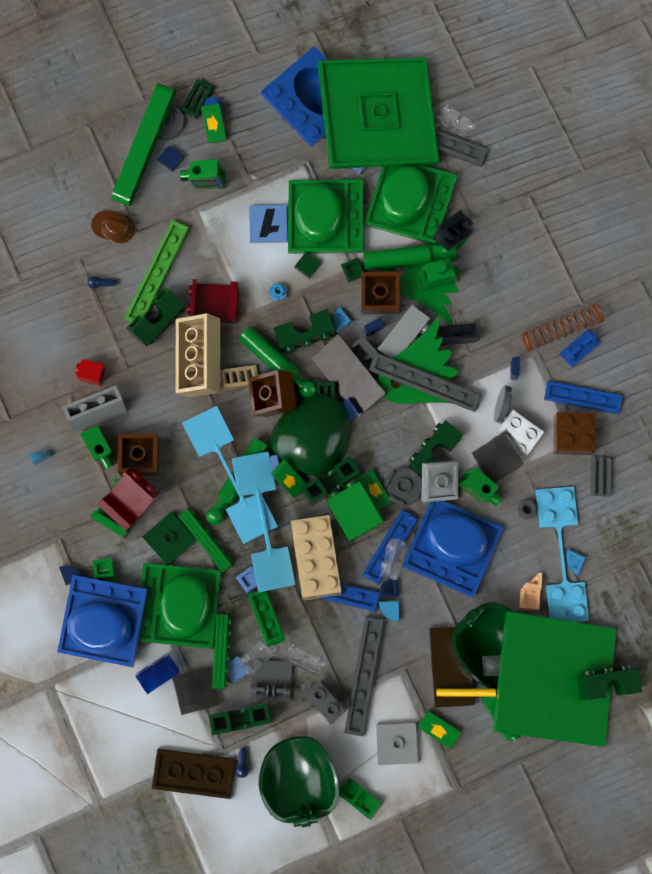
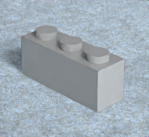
M411 305L378 347L377 352L392 359L410 346L421 333L423 334L430 327V318Z
M116 385L62 406L73 433L127 412Z

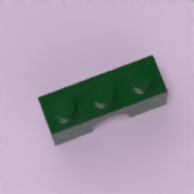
M163 288L152 300L158 309L157 317L154 320L148 321L145 317L138 315L126 328L142 345L148 346L153 344L157 339V335L169 327V322L182 313L185 304L170 289Z
M328 310L309 315L311 328L305 333L297 332L292 322L274 327V334L281 353H292L298 347H309L314 345L315 341L331 339L335 335V329Z
M446 420L443 424L438 423L432 431L435 434L430 439L427 437L421 444L422 450L419 453L415 452L408 460L411 462L409 468L417 472L421 478L422 463L437 462L432 457V450L437 447H443L451 452L464 435Z
M349 456L333 466V469L324 476L317 477L301 487V492L311 507L359 477L360 471Z
M631 665L619 666L620 670L614 671L613 668L601 669L602 673H596L595 670L584 671V675L577 676L580 700L607 698L606 686L609 682L614 685L616 695L642 693L639 669H631Z
M268 703L209 715L213 736L272 724Z

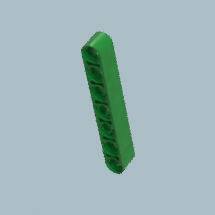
M157 83L114 187L111 200L129 207L131 206L174 101L176 89Z

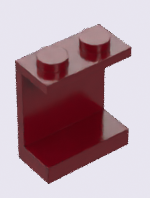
M193 279V284L189 285V296L192 297L191 303L187 305V314L195 316L207 313L220 318V322L237 323L239 283L231 281L230 285L198 284L197 279Z
M131 467L123 473L120 481L97 505L126 531L137 521L160 493L152 483L147 482L138 470Z

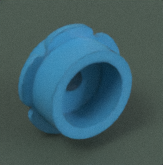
M275 283L269 289V294L275 301L283 300L287 296V287L281 285V283Z

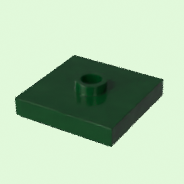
M172 511L142 536L166 565L174 562L197 541Z

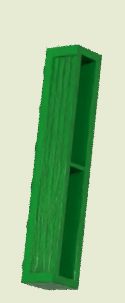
M187 508L178 517L221 572L225 573L232 567V560L229 556L226 558L224 555L225 551L221 547L218 548L216 545L218 544L214 538L211 539L209 536L210 532L206 528L203 529L202 522L199 519L196 520L194 517L195 513Z
M216 614L212 682L214 690H226L229 683L227 679V674H229L227 662H230L228 650H230L229 638H231V630H229V626L232 625V618L224 614Z

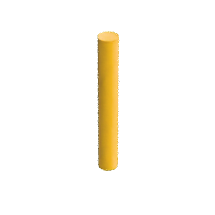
M437 688V696L496 697L497 689Z

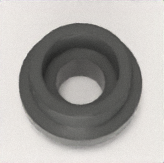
M524 500L518 505V514L523 519H531L537 513V506L531 500ZM524 507H529L530 513H525Z

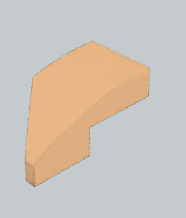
M538 573L531 581L524 584L520 590L519 610L539 612L542 573Z

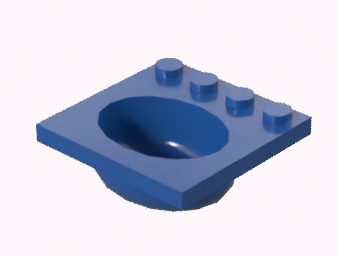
M315 46L267 85L260 93L311 148L325 136L317 62L318 60L327 59Z
M430 502L402 567L474 598L504 527L448 502Z
M72 575L57 652L134 667L149 589Z

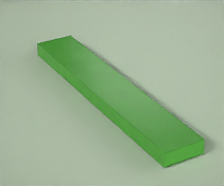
M175 220L171 221L124 317L126 321L131 323L138 315L147 318L153 305L152 300L158 295L189 231L188 226Z

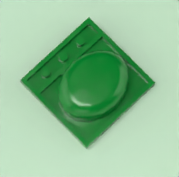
M423 165L382 167L364 225L436 245L437 242L433 240L438 225L444 221L457 175Z
M363 179L289 180L288 254H304L305 252L307 254L363 253Z
M143 563L140 588L149 589L139 642L213 649L221 571Z

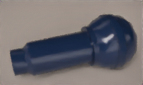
M91 276L87 284L90 288L96 289L99 286H116V280L99 279L96 276Z
M240 747L239 765L235 770L239 778H245L249 774V769L246 765V747Z

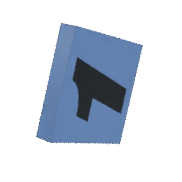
M287 205L249 206L250 243L287 242Z

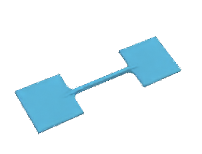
M215 406L182 422L198 456L201 457L210 452H216L238 493L237 484L220 452L222 446L234 441L218 407ZM261 494L267 530L270 531L278 526ZM255 495L249 498L240 496L237 504L226 509L243 544L264 534L258 501Z
M269 452L232 458L239 497L252 494L257 498L267 546L265 551L251 554L258 593L296 585L288 547L273 549L268 535L261 494L266 491L276 490L274 477L270 474L272 467Z
M574 487L535 490L539 528L554 527L558 531L563 576L561 584L546 585L549 618L571 622L589 621L585 582H568L565 571L561 529L564 526L578 525Z

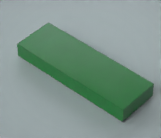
M256 591L247 594L266 646L270 647L284 642L285 636L267 591L259 593Z

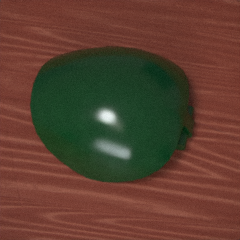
M314 394L297 401L296 410L283 413L274 425L270 435V446L273 452L282 460L287 461L299 476L303 472L313 476L327 474L333 469V466L340 463L343 459L350 438V419L345 408L330 396Z
M488 602L470 610L455 627L451 639L453 651L462 667L471 677L488 689H497L505 612H514L509 607L496 602Z
M297 736L282 740L275 744L264 757L259 774V792L267 811L276 820L283 823H293L294 827L302 826V828L311 826V824L318 823V819L327 816L336 808L339 800V786L335 768L326 750L316 739L307 736Z

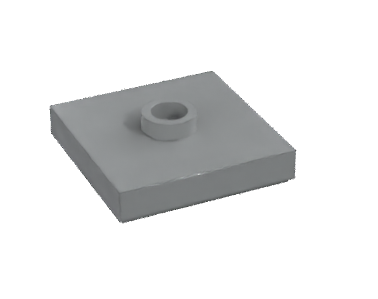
M459 461L422 463V502L458 499Z
M416 723L376 725L378 765L418 763Z

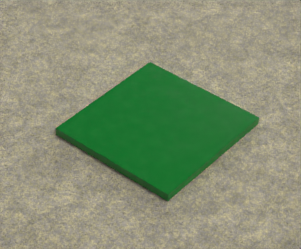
M426 57L318 60L317 66L329 169L439 164Z
M505 612L493 732L605 747L611 682L606 686L607 698L580 700L577 676L584 675V671L595 670L596 673H602L601 669L613 668L616 629Z

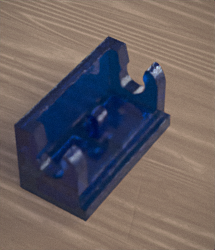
M167 653L137 672L135 677L146 694H149L181 672L170 654Z

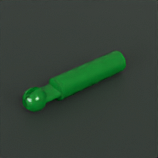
M420 245L363 252L365 270L426 264L446 258H451L452 260L457 255V248L453 247L448 251L441 245Z
M249 326L242 332L238 341L271 370L292 372L293 383L298 386L301 396L309 397L316 394L315 382L304 380L299 375L300 369L255 329Z
M253 438L242 456L264 453L268 451L269 447L262 441ZM233 469V471L231 472V474H232V476H233V478H234V480H235V482H236L235 474H234V469ZM229 477L218 493V501L206 513V519L212 525L217 526L224 521L226 509L229 505H234L239 497Z

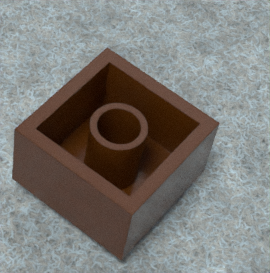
M361 272L362 314H400L399 272Z
M275 370L248 378L252 416L270 417L297 409L292 372Z
M556 412L554 415L553 454L592 455L595 452V413Z
M118 434V473L120 476H123V473L131 467L138 470L142 476H159L158 434Z

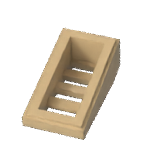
M256 365L220 370L222 391L249 386L248 371H252L253 377L258 376ZM244 372L246 381L242 382L240 373ZM233 374H237L238 382L234 383ZM228 375H229V377H230V382H231V383H229V384H227V382H226V377H225V376H228Z

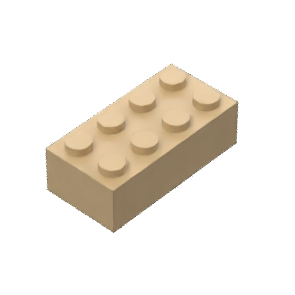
M206 313L176 319V394L190 398L220 393V318Z
M330 516L291 521L302 601L341 595Z

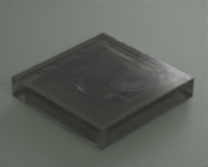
M504 432L471 453L484 474L495 484L525 465Z
M210 666L172 676L181 715L220 705L217 691L212 688L213 675Z

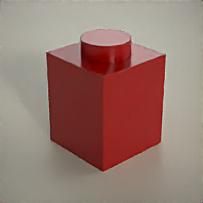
M81 359L80 364L77 363L75 368L77 379L101 387L106 371L104 364Z

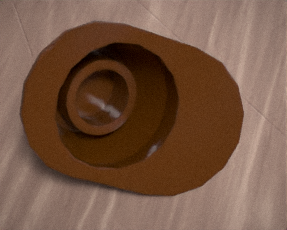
M104 210L98 212L92 219V230L101 238L116 243H125L132 239L135 234L134 222L124 214Z

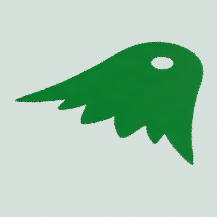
M466 238L465 240H463L455 246L457 250L468 240V238ZM456 255L455 258L451 261L454 262L461 257V255ZM425 264L404 266L405 273L399 275L400 294L422 304L443 318L447 323L453 325L444 304L452 305L445 293L458 292L455 284L423 291L418 273ZM453 265L455 274L457 276L462 272V270ZM395 267L382 268V272H394Z
M440 316L436 318L417 340L392 358L447 381L458 373V370L455 368L443 366L449 359L451 350L437 351L443 338L434 340L438 331ZM382 375L378 377L379 383L387 391L384 397L393 403H450L405 384H402L399 388H393L391 386L392 379Z

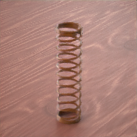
M595 303L593 306H589L587 310L582 309L581 313L575 311L574 317L568 314L567 320L561 317L560 322L554 320L553 325L547 323L546 328L540 325L539 331L533 328L532 333L530 331L522 332L523 343L529 352L533 350L532 342L527 334L529 333L533 338L536 348H538L534 337V330H536L540 335L542 344L545 346V341L541 335V327L545 329L548 339L552 343V338L548 332V324L551 325L557 340H559L555 329V321L560 325L562 334L566 338L565 330L562 327V319L567 322L568 329L573 335V330L568 320L569 316L573 318L576 329L580 332L579 325L575 319L576 313L581 317L584 328L587 329L586 322L582 316L583 310L588 314L590 324L594 326V322L589 314V308L593 309L598 323H603L604 316L601 308Z

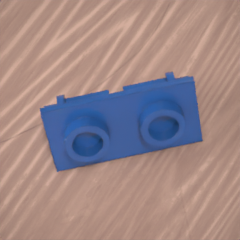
M586 330L559 354L573 367L600 344L596 339L597 335Z

